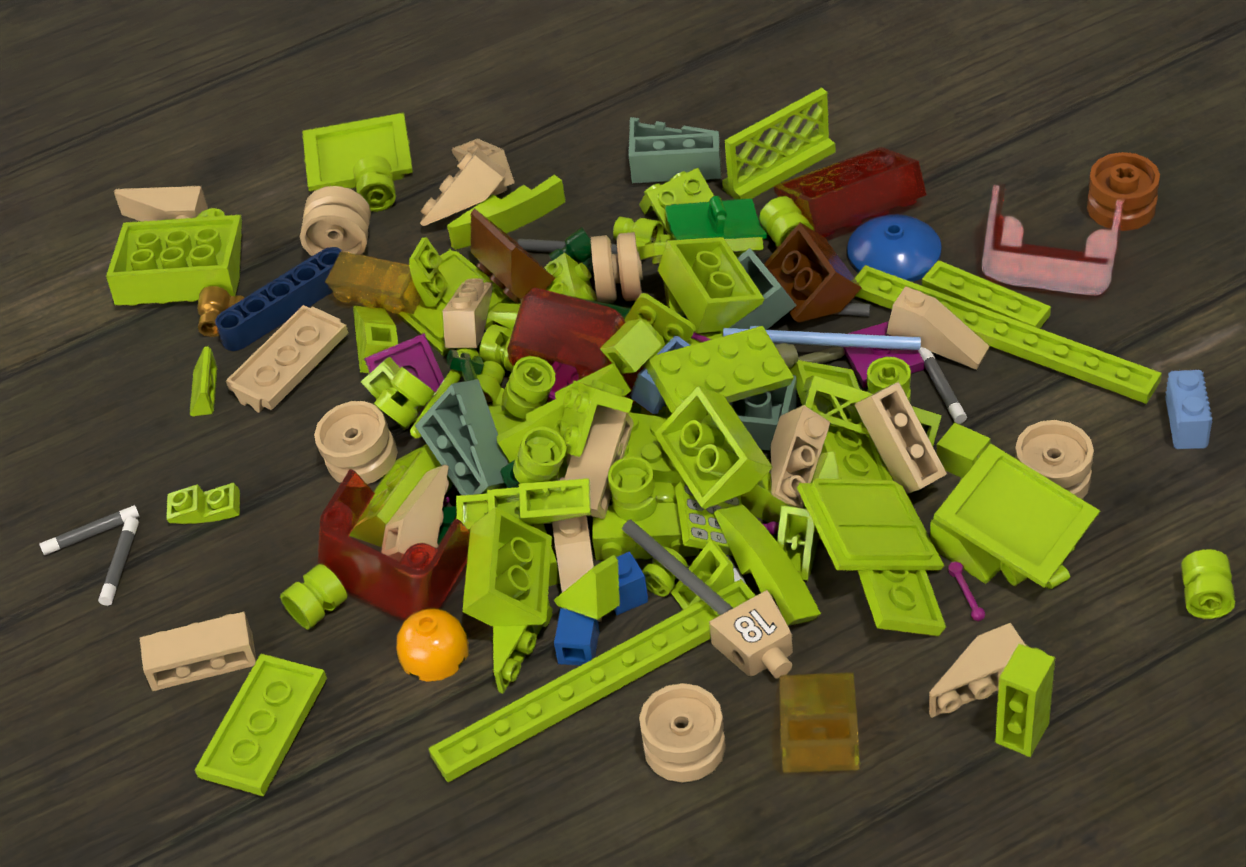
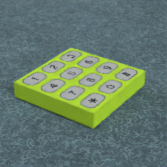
M680 481L675 487L683 545L703 549L709 540H714L726 555L733 556L714 512L717 509L742 505L741 496L739 495L705 509L701 508L686 483Z

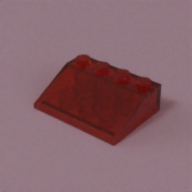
M878 147L774 185L776 194L779 197L786 196L791 198L801 210L802 215L812 225L814 231L823 237L834 234L835 229L843 226H857L862 223V219L867 217L884 216L890 212L889 209L911 206L917 202L918 198L927 195L919 161L883 147Z

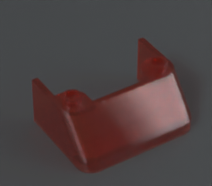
M1005 184L993 185L982 261V271L988 280L997 283L1090 296L1101 295L1110 287L1119 249L1126 199H1118L1116 201L1112 230L1098 229L1094 231L1087 239L1085 252L1023 244L1024 228L1021 222L1014 217L1001 215Z
M532 288L522 297L507 347L508 359L513 366L519 359L527 356L539 357L547 361L551 366L554 362L575 367L579 376L578 380L612 364L600 348L624 325L625 320L611 307L540 288ZM643 366L636 372L622 373L630 390L633 389L634 382L638 377L637 374L643 369ZM629 392L624 397L631 399L630 394L632 392Z
M350 469L320 517L317 565L322 564L330 569L340 580L347 593L402 621L423 609H439L467 563L470 531L460 520L455 518L437 548L427 543L414 544L406 550L400 561L348 537L375 495L373 490L357 472Z

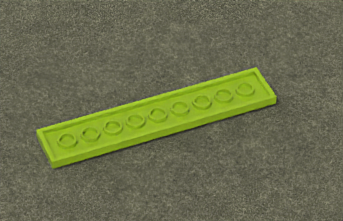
M798 360L790 368L792 375L797 378L796 388L802 406L807 392L803 391L806 378L813 375L860 390L852 369ZM815 395L811 410L825 414L834 409L830 399ZM848 405L842 409L849 422L857 424L862 421L856 407ZM837 412L830 415L832 417L840 419ZM831 424L829 425L820 454L834 451L839 479L893 480L871 437ZM858 570L878 629L940 636L946 628L926 570Z

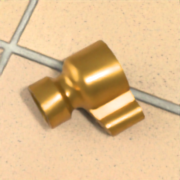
M209 286L202 289L198 301V313L200 315L198 323L199 332L208 337L219 336L215 324L217 316L245 297L230 296L225 289L217 286Z

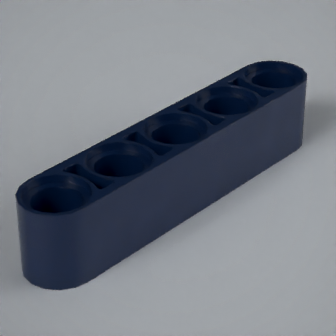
M338 247L325 248L221 312L217 316L215 324L224 348L229 351H238L247 347L285 323L303 305L310 307L345 285L350 276L344 252Z

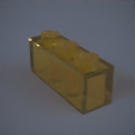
M344 251L340 252L325 281L333 290V295L342 302H360L369 308H375V306L383 307L395 314L400 312L414 314L421 300L414 285L409 265Z

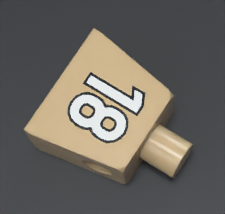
M767 590L709 621L711 643L746 675L754 676L768 669L775 678H781L791 670L792 663L787 657L793 652L792 635Z

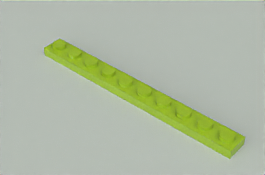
M865 265L855 277L862 287L855 295L857 297L892 309L894 302L905 286L936 298L989 346L1145 404L1148 403L1161 382L1162 373L872 267Z
M742 579L716 592L733 608L755 597L754 593ZM701 600L429 747L430 756L448 783L711 639L709 621L720 615Z

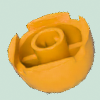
M435 608L423 609L412 614L401 626L397 634V655L401 666L407 674L417 675L420 680L426 682L439 681L454 675L459 670L458 665L463 661L464 657L466 660L469 655V643L467 635L457 618L444 610Z

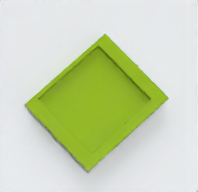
M404 113L302 131L305 152L304 162L306 163L309 191L330 186H340L348 189L355 188L356 184L353 173L355 164L360 159L372 155L381 156L390 163L393 181L404 178L405 174L413 173L409 149L410 141L407 136Z
M451 249L440 255L442 262L438 270L449 285L436 306L427 307L414 285L411 274L377 295L378 300L418 335L425 333L428 343L442 356L448 354L450 350L456 349L445 348L443 310L462 282L478 278L482 279L483 283H493L488 314L498 303L516 304L487 275L459 252L452 251ZM487 318L485 329L496 322Z
M990 443L967 474L961 478L959 484L936 511L933 518L1045 588L1070 552L1074 551L1076 544L1099 515L1100 510Z
M817 478L812 483H799L797 486V490L836 570H941L944 567L903 486L899 485L896 481Z

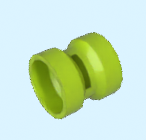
M664 547L684 566H688L685 559L677 551ZM654 557L653 563L648 564L642 570L645 575L647 589L658 596H667L674 588V580L678 579Z

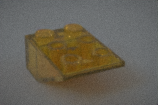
M854 673L780 675L783 773L859 770V740Z

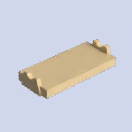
M303 305L226 380L228 389L235 393L240 404L244 406L249 404L259 413L264 407L272 410L348 334L346 324L341 323V319L313 306L309 308Z

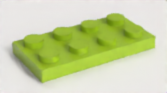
M763 326L653 355L644 364L671 413L683 403L697 386L724 395L730 403L789 386L794 379V376Z
M260 654L196 766L195 772L198 778L264 796L327 680L325 671Z

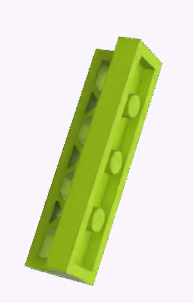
M815 375L806 378L803 391L807 392L804 406L811 409L815 395L830 399L834 409L825 414L814 412L830 421L831 425L871 437L867 428L862 426L864 425L863 421L857 424L849 422L842 409L848 405L855 407V403L867 398L872 393ZM912 406L923 429L928 430L927 437L933 446L942 415ZM837 412L840 419L832 417L830 415Z

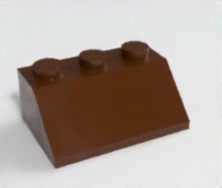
M473 209L471 212V253L479 260L476 266L487 274L497 286L503 289V292L514 302L518 303L520 300H523L526 304L533 305L553 282L555 277L513 238L478 210Z
M801 222L764 263L765 267L797 305L789 311L797 322L841 312L862 288L828 241Z

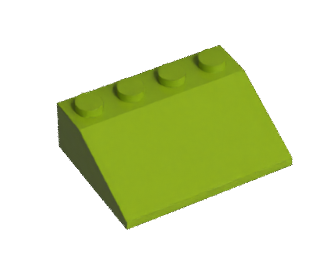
M241 215L123 223L106 275L115 306H134L146 303L164 304L176 301L194 302L199 300L201 290L209 286L221 287L230 296H235L240 276Z

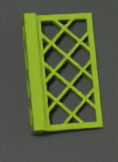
M820 88L726 139L725 150L728 177L722 180L723 190L735 200L752 199L835 153V143L829 138L827 91ZM818 103L813 113L808 115L807 113L812 105ZM795 115L788 128H784L783 126L788 118ZM803 119H807L808 121L802 128L801 132L797 133L796 130L800 126ZM817 123L818 129L813 130L814 126ZM771 128L764 141H760L759 139L763 132ZM779 132L784 133L777 145L773 146L772 143ZM792 137L796 138L795 141L789 143ZM747 141L739 155L736 154V146ZM755 145L760 146L752 160L749 159L748 156ZM768 150L772 151L771 154L764 157ZM744 163L748 164L746 168L740 170Z

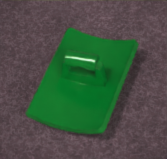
M713 196L709 202L674 204L665 207L666 218L674 240L723 237L724 239L767 238V233L763 230L758 220L752 199L722 201L719 196Z

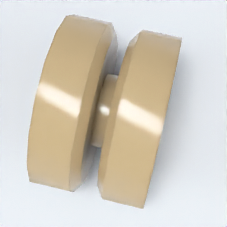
M340 186L323 187L314 191L307 198L300 232L302 247L311 256L325 248L338 247L344 252L346 263L357 259L365 251L368 239L371 212L367 201L357 192Z
M635 232L618 235L616 239L618 254L612 253L611 240L607 235L591 237L592 261L598 302L606 304L615 303L617 299L616 283H621L622 295L626 302L636 301L640 294H642V262L639 252H637Z
M350 401L338 405L327 412L317 424L314 434L317 448L324 458L329 473L337 482L347 486H363L375 482L386 475L395 464L398 453L396 442L388 428L384 414L376 405L365 401Z
M1058 420L1040 421L1027 427L1019 435L1015 446V459L1080 499H1083L1088 493L1091 483L1094 449L1091 439L1081 428L1069 422Z
M684 683L669 685L653 693L643 704L639 720L645 757L655 773L667 780L689 782L707 776L721 763L726 748L723 718L720 704L710 692L696 685Z

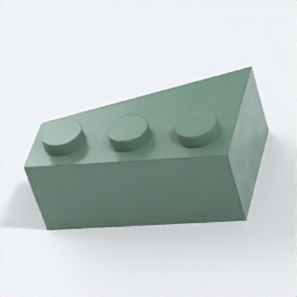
M630 117L629 163L632 183L670 181L674 175L682 171L687 173L696 168L700 170L705 180L721 178L719 131L683 126L682 130L666 127L665 122L656 121L655 125L639 123V118Z
M479 379L451 384L417 422L415 427L441 466L444 464L449 466L448 476L461 495L486 494L487 490L507 488L500 470L508 464V461L497 443L498 433Z

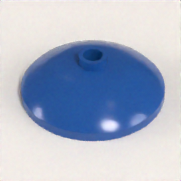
M905 215L880 216L865 222L853 232L847 246L848 260L858 274L866 265L914 282L923 278L933 265L940 260L941 241L935 230L921 220Z

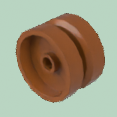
M1120 152L1098 159L1091 167L1087 210L1090 217L1099 225L1111 230L1128 231L1147 225L1153 219L1156 212L1160 180L1157 166L1148 158L1134 153Z

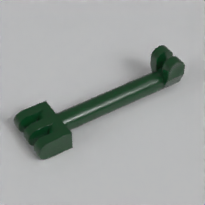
M455 350L448 352L447 363L450 369L461 371L465 381L478 379L477 375L481 374L484 366L481 357L474 356L471 360L469 354L462 353L459 357L458 352Z

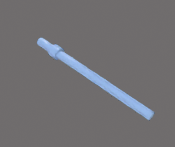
M750 326V329L756 328V327H759V326ZM724 328L723 336L748 329ZM766 330L772 342L778 344L920 350L921 337Z

